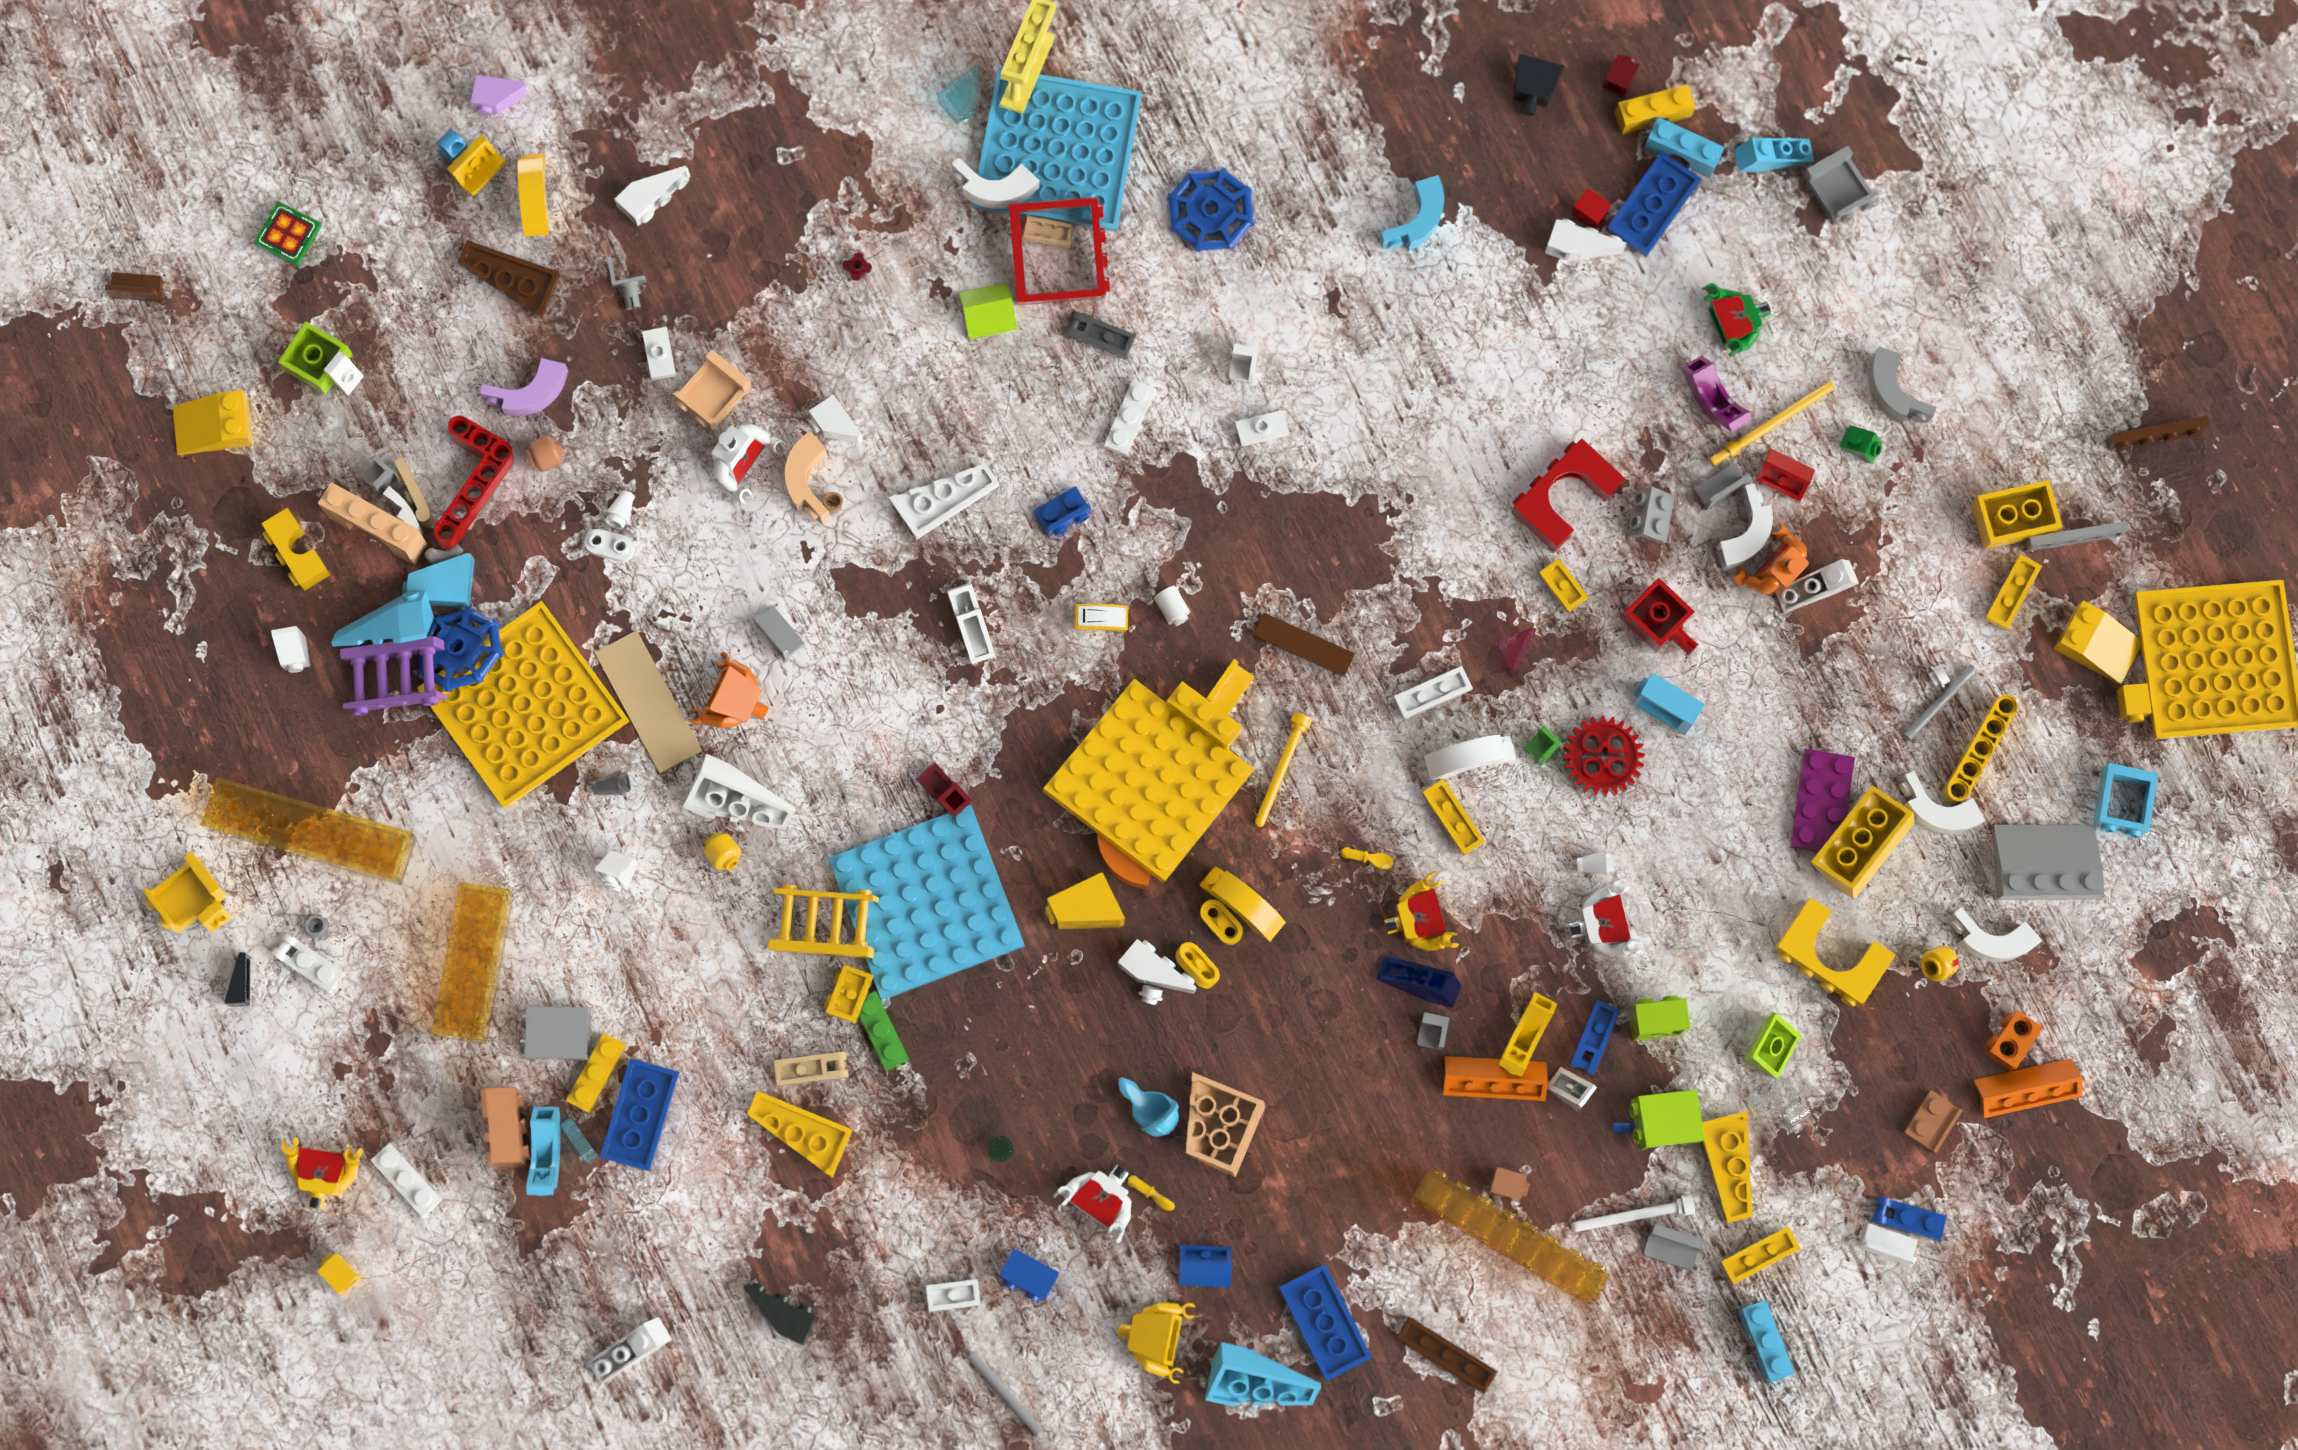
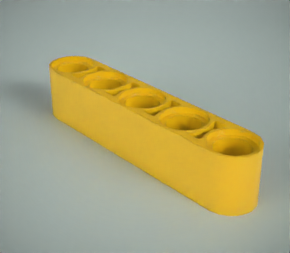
M2008 694L2002 695L1991 704L1943 788L1942 797L1947 804L1958 805L1969 796L2018 709V703L2013 696ZM1999 703L2006 704L2009 708V713H2003L1999 709ZM1987 724H1993L1997 729V734H1991L1987 730ZM1975 745H1981L1985 749V755L1976 753ZM1963 766H1969L1973 770V776L1965 775ZM1951 787H1957L1960 790V798L1952 795Z

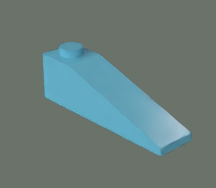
M407 591L396 599L336 631L331 641L332 646L360 645L366 640H372L373 644H381L386 639H393L394 643H404L426 638L434 619L426 591Z
M1221 1342L1212 1362L1205 1400L1228 1406H1239V1402H1254V1406H1263V1402H1278L1280 1405H1312L1321 1388V1383L1248 1348Z

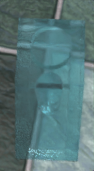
M974 66L938 93V103L956 124L962 120L963 122L967 121L975 113L980 78L977 66Z

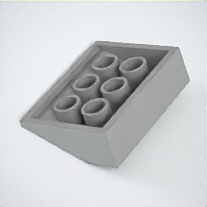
M1993 825L1996 900H2097L2104 896L2103 867L2094 825Z

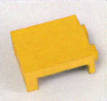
M192 851L183 857L187 862L186 865L153 890H150L148 887L143 889L147 896L144 901L153 912L156 909L161 915L158 917L160 923L166 930L172 928L177 934L197 920L196 916L201 913L205 906L216 901L220 902L227 897L202 861Z

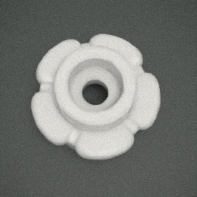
M1940 664L1934 668L1931 666L1932 672L1928 674L1935 686L1941 685L1944 688V685L1950 682L1946 672Z
M1143 985L1142 991H1139L1138 994L1143 996V1002L1156 1005L1157 1001H1162L1161 995L1163 990Z

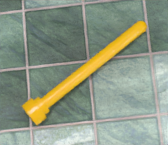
M1293 713L1290 721L1292 723V731L1256 817L1255 825L1257 827L1264 826L1300 736L1311 725L1312 719L1304 714Z

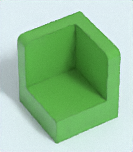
M1542 726L1523 750L1542 766L1559 748L1562 742L1545 726Z

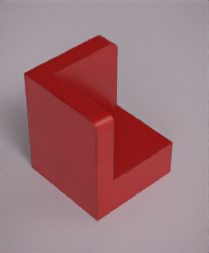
M1588 188L1574 205L1571 214L1587 226L1597 229L1609 213L1612 204Z

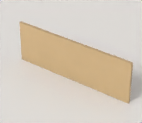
M637 630L594 652L646 747L649 757L653 760L660 774L702 752Z

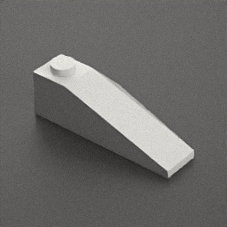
M706 754L683 805L684 809L706 818L715 819V816L730 818L732 822H738L739 820L753 821L755 825L786 829L795 812L793 806L731 764Z

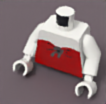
M753 424L741 425L738 429L730 426L726 432L719 436V442L711 453L714 461V477L729 492L732 491L734 501L745 504L746 502L742 499V494L751 497L752 493L749 489L738 487L737 484L739 485L765 447L764 444H767V448L778 455L781 453L776 451V445L781 443L786 446L783 440L777 437L770 438V434Z
M1625 878L1613 880L1612 884L1595 891L1584 902L1583 909L1579 912L1581 921L1568 924L1571 939L1585 936L1587 947H1593L1596 952L1609 957L1628 955L1629 953L1635 955L1642 954V950H1634V945L1642 941L1635 938L1631 939L1621 896L1616 895V893H1625L1629 890V887L1622 890L1619 888V882L1625 880Z
M1116 1165L1109 1176H1106L1101 1171L1085 1173L1072 1179L1066 1186L1060 1187L1054 1194V1198L1057 1195H1062L1065 1198L1061 1204L1062 1206H1065L1070 1201L1072 1205L1108 1230L1107 1238H1109L1111 1233H1115L1118 1235L1117 1242L1121 1241L1124 1230L1131 1218V1200L1127 1196L1128 1191L1121 1186L1129 1173L1123 1168Z

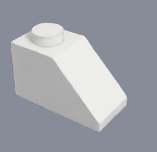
M834 395L809 410L811 419L808 422L816 433L820 431L825 438L853 443L863 441L861 432Z
M297 626L271 630L280 665L285 671L288 670L290 673L303 671V667L310 666L306 637Z

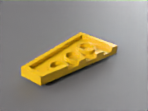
M759 1091L756 1092L747 1113L750 1118L833 1178L853 1131L852 1129Z
M1748 1110L1702 1122L1705 1141L1702 1142L1726 1224L1753 1216L1748 1144Z

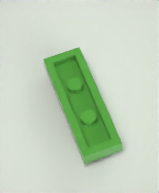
M874 991L866 995L859 1016L885 1070L888 1071L909 1061L877 992Z

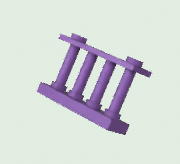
M429 636L424 639L404 643L387 642L340 649L341 659L350 662V665L353 666L355 702L343 703V709L353 712V715H367L369 710L420 703L424 706H434L438 704V701L447 700V695L435 691L433 655H435L436 651L445 650L444 640L435 636ZM420 654V656H423L424 692L411 694L410 659L412 655ZM397 657L400 662L401 696L388 697L386 662L389 661V658ZM373 660L376 662L378 699L365 700L363 665H366V661Z

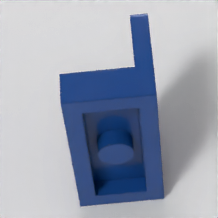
M1180 1245L1179 1285L1230 1287L1232 1247Z

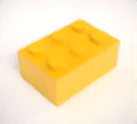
M2049 480L1978 495L1971 502L1984 550L2023 542L2031 536L2055 533L2062 528Z

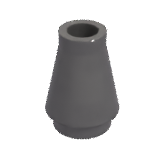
M617 771L598 780L591 781V788L594 796L625 795L626 792H630L631 784L627 772L621 773V771Z

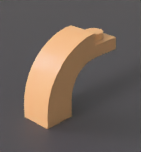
M809 431L797 441L789 453L785 465V483L791 502L798 512L807 506L805 511L813 520L818 518L823 523L830 517L829 511L810 491L808 477L811 470L827 456V451Z

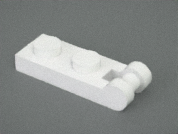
M285 933L281 938L283 940L278 948L275 947L271 954L331 994L345 972L288 933ZM291 946L297 949L292 958L286 955Z

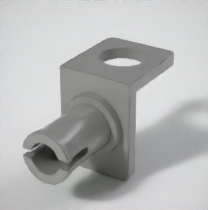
M607 257L613 288H621L623 290L625 310L633 309L631 299H633L635 309L640 308L641 304L637 286L647 282L645 276L616 281L612 258Z

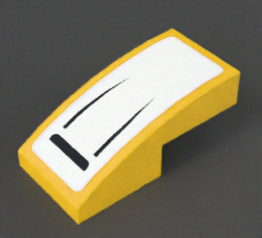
M1075 604L1074 629L1094 632L1099 630L1125 632L1128 630V606Z

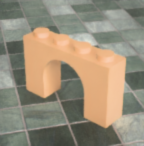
M332 482L318 502L330 520L351 530L353 525L363 529L386 544L394 555L414 566L428 545L418 529Z

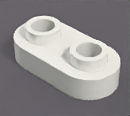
M594 529L585 537V546L592 555L619 562L628 561L634 555V544L625 535ZM601 538V543L594 545L593 540ZM619 544L626 545L622 551L617 550V546Z

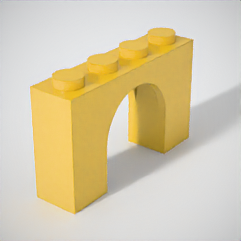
M1810 897L1804 903L1774 948V951L1778 953L1777 957L1787 964L1793 963L1799 967L1798 971L1805 977L1810 979L1813 977L1821 982L1819 985L1824 990L1830 993L1836 992L1842 997L1841 1001L1852 1008L1854 1006L1859 1008L1864 1004L1896 954L1874 940L1869 944L1853 969L1838 972L1826 968L1816 956L1814 943L1817 933L1832 911Z

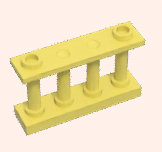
M1031 0L1000 74V79L1009 81L1000 102V107L1023 114L1055 38V34L1048 33L1047 30L1056 11L1057 3L1048 0Z

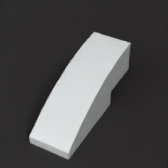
M968 583L947 590L971 664L995 657L972 584Z

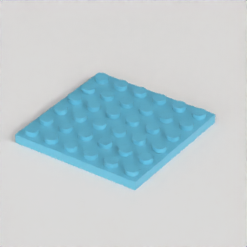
M998 67L978 176L986 180H1001L1009 176L1020 164H1023L1039 179V189L1022 203L1098 197V204H1103L1104 218L1099 219L1100 228H1105L1106 231L1117 232L1142 92L1039 74L1025 110L1021 114L1000 107V102L1009 81L1000 79L1002 68ZM972 202V208L1010 214L1009 208L991 209ZM1091 207L1020 213V216L1024 217L1028 215L1092 228Z
M971 805L966 806L955 818L947 813L828 858L841 893L856 894L857 890H870L872 895L879 897V903L868 902L865 942H867V946L874 948L873 959L866 958L871 974H873L881 1000L1025 947ZM844 900L856 930L858 901Z

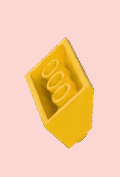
M1871 785L1814 857L1811 864L1835 888L1854 900L1913 826L1914 813Z

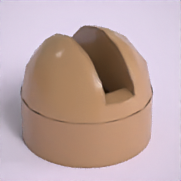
M829 492L823 498V505L830 514H835L841 510L843 498L837 492Z

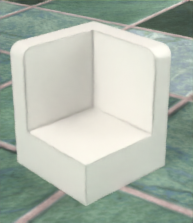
M1234 344L1229 379L1253 383L1258 347Z

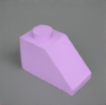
M476 75L471 98L474 111L484 116H490L491 113L500 114L527 95L525 82Z

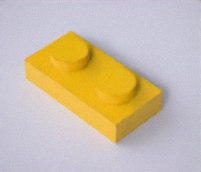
M1559 558L1538 573L1567 614L1588 600L1587 594Z

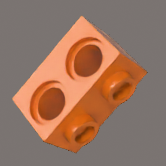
M2019 1010L2012 1014L2007 1013L1999 1024L2002 1026V1029L1998 1035L1994 1033L1986 1043L1988 1050L1985 1055L2009 1072L2018 1067L2044 1028ZM2015 1023H2019L2023 1026V1035H2018L2015 1033ZM2001 1043L2008 1045L2010 1048L2009 1056H2005L2000 1052Z

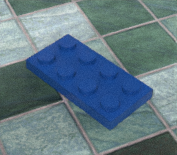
M1661 152L1608 225L1606 231L1621 238L1628 246L1647 258L1702 178Z
M629 1059L600 1154L601 1159L648 1172L651 1171L680 1072Z
M1325 1264L1279 1287L1325 1382L1372 1358Z

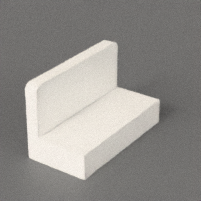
M1868 1223L1860 1249L1911 1265L1916 1260L1913 1255L1918 1240Z

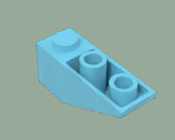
M1751 138L1735 148L1740 172H1763L1814 162L1809 139Z

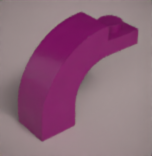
M1701 355L1681 367L1695 399L1708 418L1722 432L1726 429L1731 432L1741 429L1752 420L1750 412L1736 403L1727 393L1718 377L1714 363Z

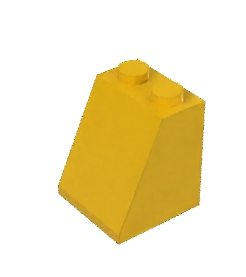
M1103 872L1047 898V906L1045 907V914L1050 924L1055 923L1058 929L1120 928L1124 926L1125 917Z

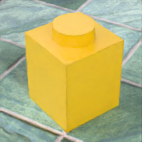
M2148 683L2123 685L2116 690L2120 720L2129 719L2130 723L2141 722L2152 713Z
M338 1253L327 1255L319 1264L321 1268L317 1270L325 1281L340 1295L347 1292L361 1278L360 1274Z

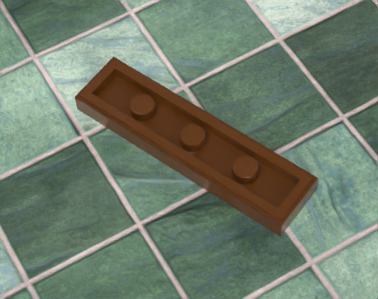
M1263 613L1253 635L1255 638L1345 677L1355 655L1354 652L1266 613Z
M1410 1316L1395 1338L1483 1394L1486 1393L1498 1372Z

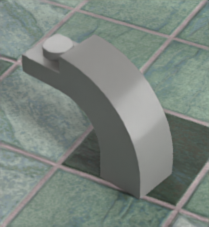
M1879 346L1872 357L1868 374L1869 387L1875 402L1885 414L1900 423H1903L1907 415L1911 416V419L1916 422L1929 423L1937 407L1913 399L1900 389L1896 373L1902 354Z

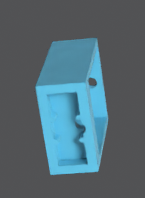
M1652 673L1649 679L1644 677L1633 694L1637 697L1634 702L1635 706L1684 735L1692 727L1705 706L1703 702Z
M2112 763L2105 765L2102 768L2093 825L2100 827V830L2104 832L2115 833L2116 830L2125 832V836L2140 838V836L2148 833L2158 773ZM2112 780L2146 787L2140 823L2107 816Z

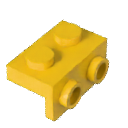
M480 135L452 162L447 170L460 187L474 196L507 162L494 150L487 138Z

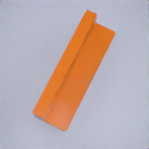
M1445 1056L1443 1095L1545 1101L1548 1086L1546 1062L1529 1061L1521 1077L1507 1072L1499 1065L1500 1059Z
M2072 1059L1974 1080V1086L1980 1095L1981 1113L1984 1118L2082 1097V1075Z

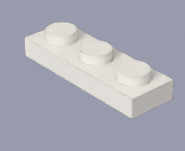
M1134 379L1132 380L1105 441L1104 448L1127 457L1156 388Z
M1460 666L1397 694L1393 699L1403 720H1406L1465 694L1473 688L1463 667Z
M392 1143L385 1146L371 1159V1162L421 1217L424 1218L442 1201L441 1197Z

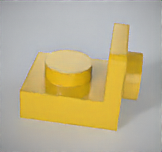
M218 901L205 906L201 913L196 916L211 933L232 918L224 905Z

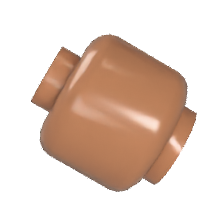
M550 435L531 441L529 449L526 450L533 469L538 468L541 472L559 466L562 463L561 455L565 454L560 440L554 441Z

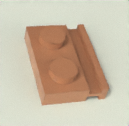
M1930 1090L1903 1134L1935 1154L1963 1110L1958 1109L1951 1102Z

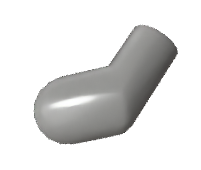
M458 544L446 551L428 548L425 551V558L430 564L434 565L457 557L464 550Z

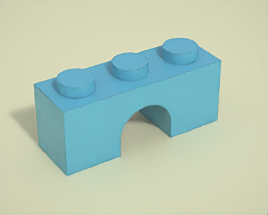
M1658 117L1644 148L1656 154L1663 152L1666 155H1678L1689 162V169L1711 178L1725 147Z
M1764 1300L1737 1310L1745 1333L1751 1337L1758 1355L1757 1363L1765 1383H1773L1794 1375V1369L1767 1301Z

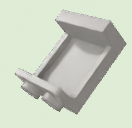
M1849 146L1807 168L1803 175L1805 182L1833 225L1840 221L1843 224L1855 217L1854 213L1861 209L1863 212L1871 209L1876 204L1875 200L1879 196L1877 191H1871L1852 162L1853 152Z
M526 1007V1013H522L521 1019L522 1028H525V1038H521L520 1053L524 1054L526 1060L570 1059L581 1062L589 1060L591 1010L589 1007Z

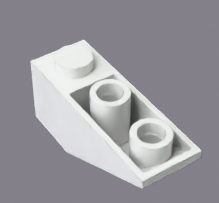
M682 166L632 182L615 198L617 208L637 226L642 222H648L660 205L664 206L669 202L672 197L671 194L676 189H682L688 183L690 177L688 168Z
M1557 219L1545 254L1566 261L1618 255L1623 253L1626 242H1623L1621 238L1614 235L1605 236L1599 234L1594 228H1582L1576 226L1570 220Z
M1841 559L1793 581L1786 589L1775 593L1783 612L1786 613L1837 594L1859 584L1850 561Z
M611 850L596 866L595 872L600 877L599 879L602 880V884L606 885L605 888L615 892H620V889L628 891L638 862L633 857Z
M1137 939L1118 961L1117 966L1137 982L1192 994L1196 991V987L1193 985L1195 981L1185 972L1182 975L1174 969L1176 965L1165 956L1161 959L1155 954V947L1146 940L1141 942Z
M658 1317L640 1325L588 1361V1364L599 1383L603 1384L671 1341L672 1338Z

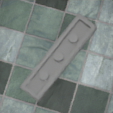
M2127 521L2031 536L2024 542L2025 550L2029 552L2122 537L2127 532L2128 525Z

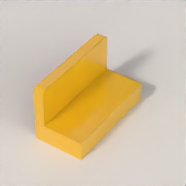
M1236 659L1231 662L1206 698L1227 715L1230 714L1254 679L1253 675L1238 666L1239 661Z

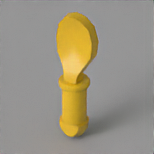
M1345 847L1340 852L1341 856L1345 859H1353L1363 863L1369 861L1375 868L1380 870H1387L1393 866L1391 856L1384 853L1368 854V851L1350 849V847Z
M1134 1175L1128 1178V1185L1146 1195V1198L1151 1196L1161 1209L1166 1211L1174 1210L1175 1204L1155 1191L1153 1186H1149Z

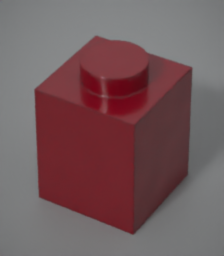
M1618 54L1604 80L1602 88L1624 98L1637 73L1639 64L1629 56Z

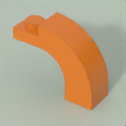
M1097 833L1099 855L1108 871L1127 885L1147 890L1150 873Z

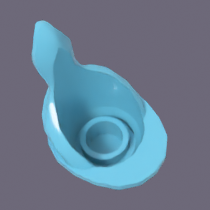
M1123 1077L1119 1078V1089L1124 1097L1131 1101L1132 1116L1142 1131L1159 1137L1167 1135L1174 1130L1179 1121L1178 1104L1174 1099L1156 1091L1143 1092L1135 1082Z

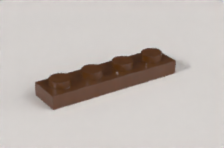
M2208 416L2113 433L2105 441L2108 450L2116 448L2117 451H2124L2130 449L2131 445L2135 444L2145 447L2161 439H2164V442H2171L2179 439V436L2188 434L2189 438L2202 435L2203 431L2210 424Z

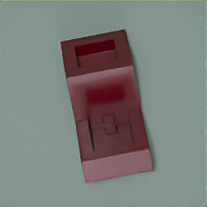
M935 762L915 779L953 818L972 802L963 789L956 782L952 781Z

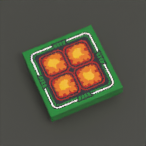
M278 201L253 243L259 248L298 267L323 225L321 222Z

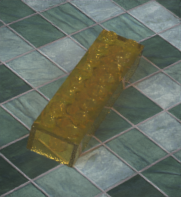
M216 777L201 822V826L210 832L400 886L417 838L412 832L219 777Z
M1435 1168L1432 1171L1428 1169L1423 1175L1410 1198L1411 1202L1587 1305L1596 1302L1610 1277L1605 1272L1606 1268L1595 1261L1589 1263L1583 1260L1584 1255L1573 1248L1566 1250L1560 1246L1561 1241L1549 1234L1547 1237H1544L1537 1233L1538 1228L1527 1221L1520 1223L1515 1220L1516 1215L1505 1208L1498 1210L1492 1206L1494 1202L1483 1195L1479 1197L1469 1193L1471 1189L1465 1184L1458 1181L1456 1184L1447 1180L1448 1175L1441 1170Z

